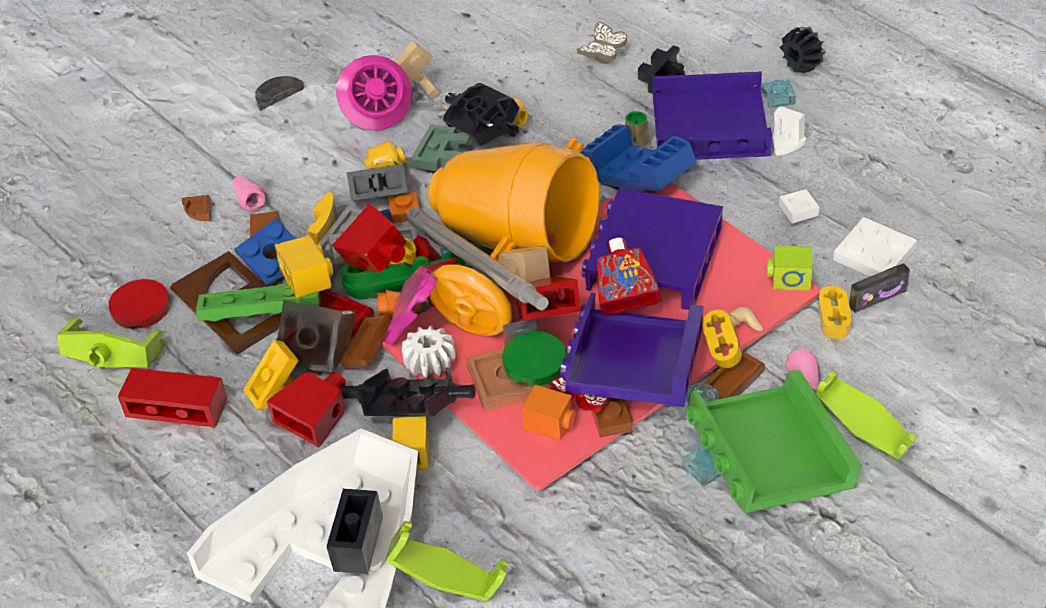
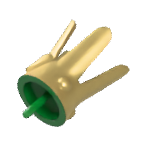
M640 111L628 113L625 117V125L629 127L631 138L633 133H635L637 145L644 148V131L648 142L652 143L647 130V116Z

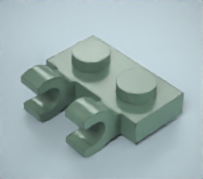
M430 124L410 159L412 168L437 171L441 166L445 167L446 163L456 154L473 150V146L466 145L470 141L471 136L466 133H457L455 127Z

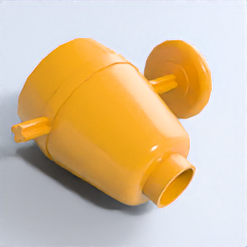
M571 138L564 148L549 143L534 142L458 153L446 163L445 167L439 168L433 174L429 184L428 197L431 208L436 213H439L440 220L445 227L461 237L493 249L494 251L490 257L500 263L499 253L517 248L546 246L548 262L557 263L577 259L588 247L595 232L600 211V186L597 171L588 157L580 153L584 148L583 144L578 143L576 138ZM554 233L557 242L550 246L547 236ZM442 265L431 273V275L437 278V281L429 295L437 310L452 324L466 332L479 336H496L508 329L513 318L510 302L504 292L490 278L481 272L462 265Z

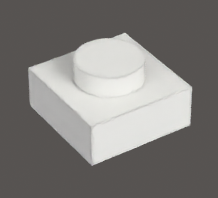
M807 189L780 196L779 206L792 224L819 216L820 207Z

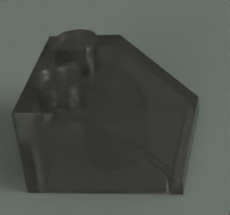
M283 300L277 341L284 342L299 360L295 365L296 367L331 373L336 370L351 341L355 311L302 300Z

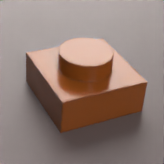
M624 399L610 400L602 411H592L600 438L632 431V420Z

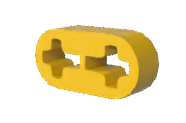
M827 286L819 292L818 310L822 331L829 338L843 339L850 333L852 320L846 291L838 286ZM831 300H834L837 306H832ZM833 319H838L839 325H835Z
M719 309L712 310L704 316L702 321L709 350L718 366L731 368L737 365L742 357V350L734 325L727 312ZM721 322L722 333L717 334L715 330V323ZM727 343L729 348V355L723 356L721 346Z

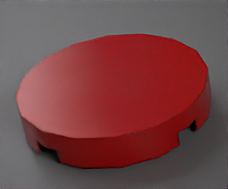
M133 280L121 285L112 293L108 301L109 312L115 323L124 328L132 329L131 326L139 325V328H144L157 323L167 314L170 298L164 285L155 280Z

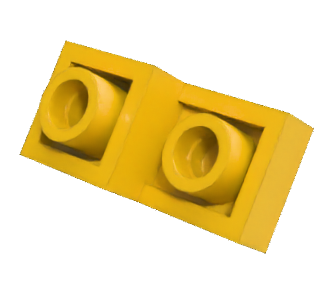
M329 191L321 201L316 203L313 209L315 222L307 230V235H310L315 245L321 241L337 220L334 194Z

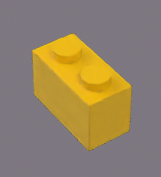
M310 235L275 245L280 271L296 298L332 288L329 277L334 274L331 261L328 257H324L321 245H315Z

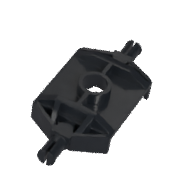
M482 83L468 87L463 93L458 95L449 92L445 96L446 103L451 105L444 114L443 121L448 127H455L474 137L480 146L494 140L503 133H507L511 137H515V133H519V127L512 124L520 109L513 98Z
M449 368L445 369L446 377L444 379H436L434 377L406 379L399 377L393 380L390 378L388 369H384L365 380L363 384L358 386L343 385L340 388L343 399H358L364 416H435L447 405L454 403L457 398L474 399L476 395L474 384L457 385L453 383Z

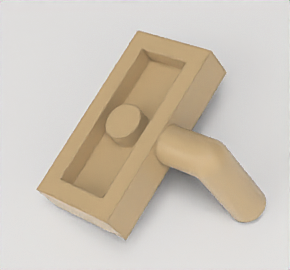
M412 40L394 62L405 71L410 84L414 80L430 98H436L439 91L421 73L433 59V56Z

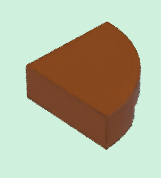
M210 195L181 198L184 211L189 217L198 221H211L212 202Z

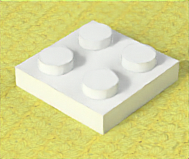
M863 217L834 250L833 260L887 284L916 249L917 240Z

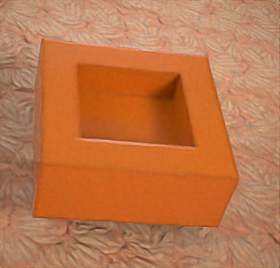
M416 192L388 196L390 212L394 223L406 222L408 211L412 208H419Z

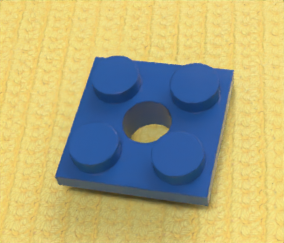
M276 218L234 250L258 278L269 287L280 279L283 274L280 271L278 258L268 259L265 257L266 254L271 250H276V244L296 238Z

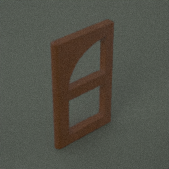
M228 251L174 282L170 289L196 314L199 295L207 294L212 282L229 267L247 283V285L238 290L267 286ZM290 310L274 314L241 335L224 319L219 321L205 320L203 322L236 354H239L292 322L296 318V313Z

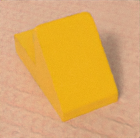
M273 340L243 389L244 393L258 410L268 408L267 400L294 381L290 374L299 360L282 341Z

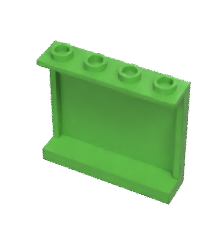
M800 370L788 372L782 387L707 402L703 401L698 390L692 391L690 403L686 408L688 422L694 425L700 436L703 448L709 451L714 460L717 473L723 476L729 487L732 499L738 502L743 513L855 488L862 464Z

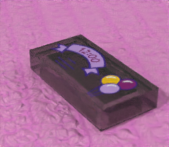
M902 263L852 284L849 299L850 309L857 313L907 292L910 269Z

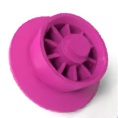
M368 55L355 59L344 68L337 82L336 98L341 112L351 123L366 130L376 131L394 126L405 116L410 107L412 89L407 74L396 62L383 56Z

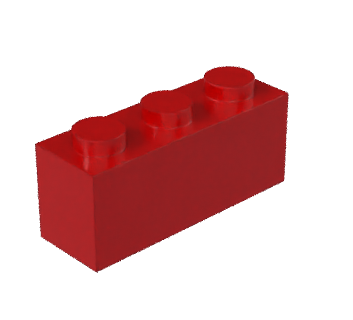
M139 368L130 369L118 394L125 417L214 428L217 426L228 399L222 378Z

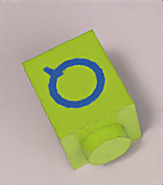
M774 246L773 258H767V277H773V289H811L813 269L812 247Z

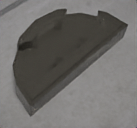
M291 76L269 79L259 85L255 91L256 105L261 111L303 90L304 83L302 80Z

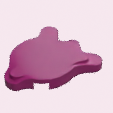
M420 266L405 281L400 297L394 306V314L388 325L384 342L394 345L402 331L416 318L417 314L412 311L416 310L421 301L425 303L437 281V278L431 275V270Z

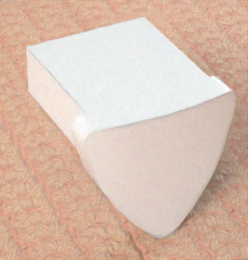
M782 106L774 112L772 146L776 156L791 153L806 144V137H804L805 114Z

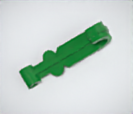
M449 251L444 255V259L430 262L427 257L419 256L413 260L412 265L406 262L386 266L379 273L347 264L342 268L341 281L349 296L355 299H368L377 297V293H385V290L401 292L405 281L420 266L424 267L452 258H456L458 265L465 266V261Z

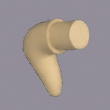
M738 307L728 314L734 327H738L740 323L745 322L756 331L763 330L754 313L747 307Z

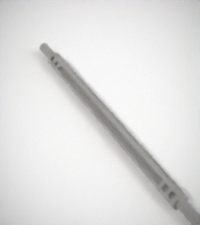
M412 208L408 211L407 221L490 278L521 302L530 303L539 310H544L548 306L547 298L539 294L534 285L482 252L419 208Z

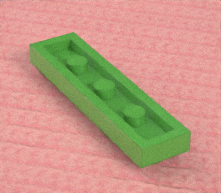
M286 284L201 294L198 297L196 315L198 321H219L223 318H247L256 314H279L283 311L298 309L307 311L320 307L322 291L296 298L290 286Z

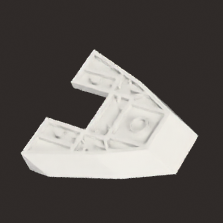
M360 428L295 464L211 524L187 552L195 577L253 604L292 551L332 568L326 545L343 488L371 490L378 492L383 520L369 573L341 572L344 574L320 608H386L397 568L385 560L393 536L404 521L410 522L418 451Z

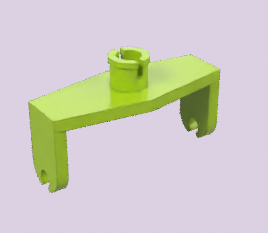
M76 318L71 319L57 334L60 355L88 362L93 367L96 365L97 367H149L161 353L165 344V339H161V336L164 335V332L161 330H154L142 343L104 331H84V328L79 327L83 321Z
M832 369L827 374V377L818 385L816 389L817 397L852 435L899 461L918 436L913 432L909 434L878 400L838 379V373Z
M404 521L393 536L385 560L425 583L428 587L483 601H488L502 584L507 573L504 570L509 564L508 561L500 559L493 569L487 572L446 548L408 539L410 534L408 531L412 527V523Z

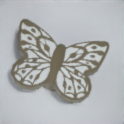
M597 22L594 28L593 43L578 48L577 54L595 57L599 62L612 61L617 56L616 48L626 45L627 35L622 31L613 33L610 26Z

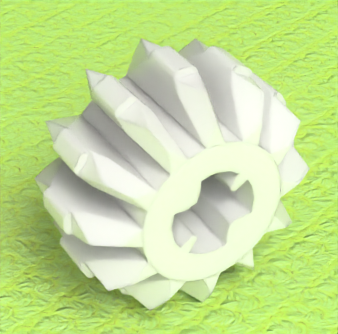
M432 325L426 330L418 326L417 333H408L406 341L402 342L403 363L406 369H410L414 376L422 373L425 378L430 374H435L439 377L441 370L450 369L451 363L455 362L454 340L451 335L445 332L444 328L435 331Z

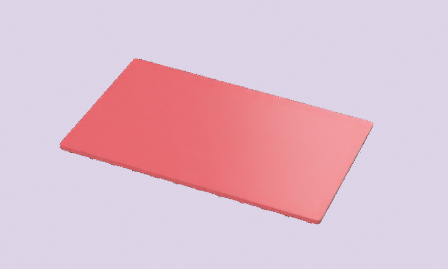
M672 182L665 185L661 191H644L645 193L699 202ZM616 194L600 204L595 232L588 247L577 259L568 262L549 263L550 277L560 276L578 280L581 306L582 304L587 305L590 293H595V310H601L598 296V275L596 276V284H593L591 291H587L585 277L581 275L582 265L585 259L590 258L591 243L594 238L598 239L600 222L602 218H607L610 199H615ZM723 219L722 230L695 305L704 306L703 318L712 310L719 309L729 314L738 307L749 308L762 325L763 330L756 331L745 322L740 323L738 327H734L741 350H743L818 298L820 288L811 282L810 290L773 289V277H767V258H773V254ZM554 233L547 236L550 246L557 242ZM496 284L509 300L513 315L511 323L505 332L496 336H479L466 332L448 321L434 306L417 316L402 331L394 345H390L383 340L382 347L406 368L403 363L401 348L402 342L406 341L408 333H417L418 326L426 330L432 325L435 331L444 328L445 332L452 336L456 351L455 362L451 363L450 366L453 383L457 385H471L473 381L466 365V358L503 349L510 339L521 333L539 331L551 335L557 334L559 340L564 344L567 356L569 340H574L575 323L580 322V311L523 321L518 314L516 297ZM659 287L662 303L621 313L687 320L689 310L681 309V291ZM560 289L562 298L564 299V289ZM721 322L715 323V330L717 334L722 333V329L720 328ZM703 327L689 387L719 367L710 353ZM727 343L722 344L723 356L729 355ZM441 370L439 377L435 374H430L428 377L444 379L446 371ZM422 373L414 376L416 379L425 378ZM476 392L474 399L457 398L454 403L446 406L535 490L544 489L623 434L600 438L592 411L579 408L576 405V397L572 398V410L576 411L574 424L570 430L566 429L560 441L524 430L522 407L525 401L484 412ZM624 399L632 420V427L664 405Z

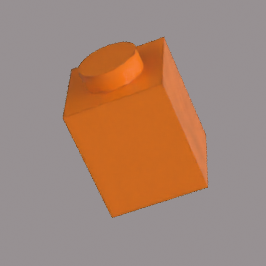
M534 385L522 407L524 430L559 441L566 429L570 430L576 417V411L572 410V395Z

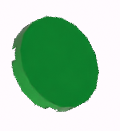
M539 331L521 333L510 339L503 349L502 364L505 374L514 382H526L527 386L549 384L553 379L560 376L562 360L567 358L564 344L556 336Z

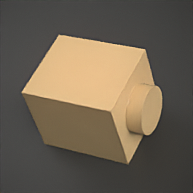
M546 246L517 248L499 253L500 264L529 283L550 277Z

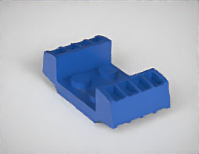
M621 124L613 125L611 129L605 131L600 137L595 138L593 142L587 144L580 152L592 162L597 171L599 182L639 192L646 190L661 191L665 185L670 184L674 178L679 177L683 171H687L691 165L697 163L689 141L672 136L655 150L643 148L639 145L634 146L628 125Z

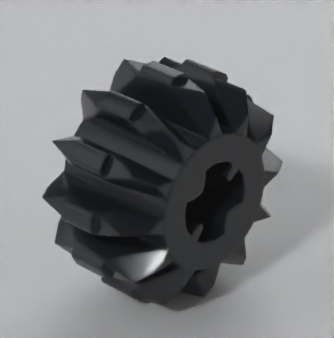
M796 27L782 38L783 45L780 46V49L784 52L782 58L787 60V67H793L795 73L810 72L824 61L823 55L826 53L822 48L824 41L819 40L818 32L813 33L811 27Z

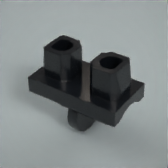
M673 45L667 52L657 48L652 53L651 65L643 62L638 67V80L648 83L649 93L653 94L652 77L685 75L684 65L678 63L676 58L680 52L679 47Z

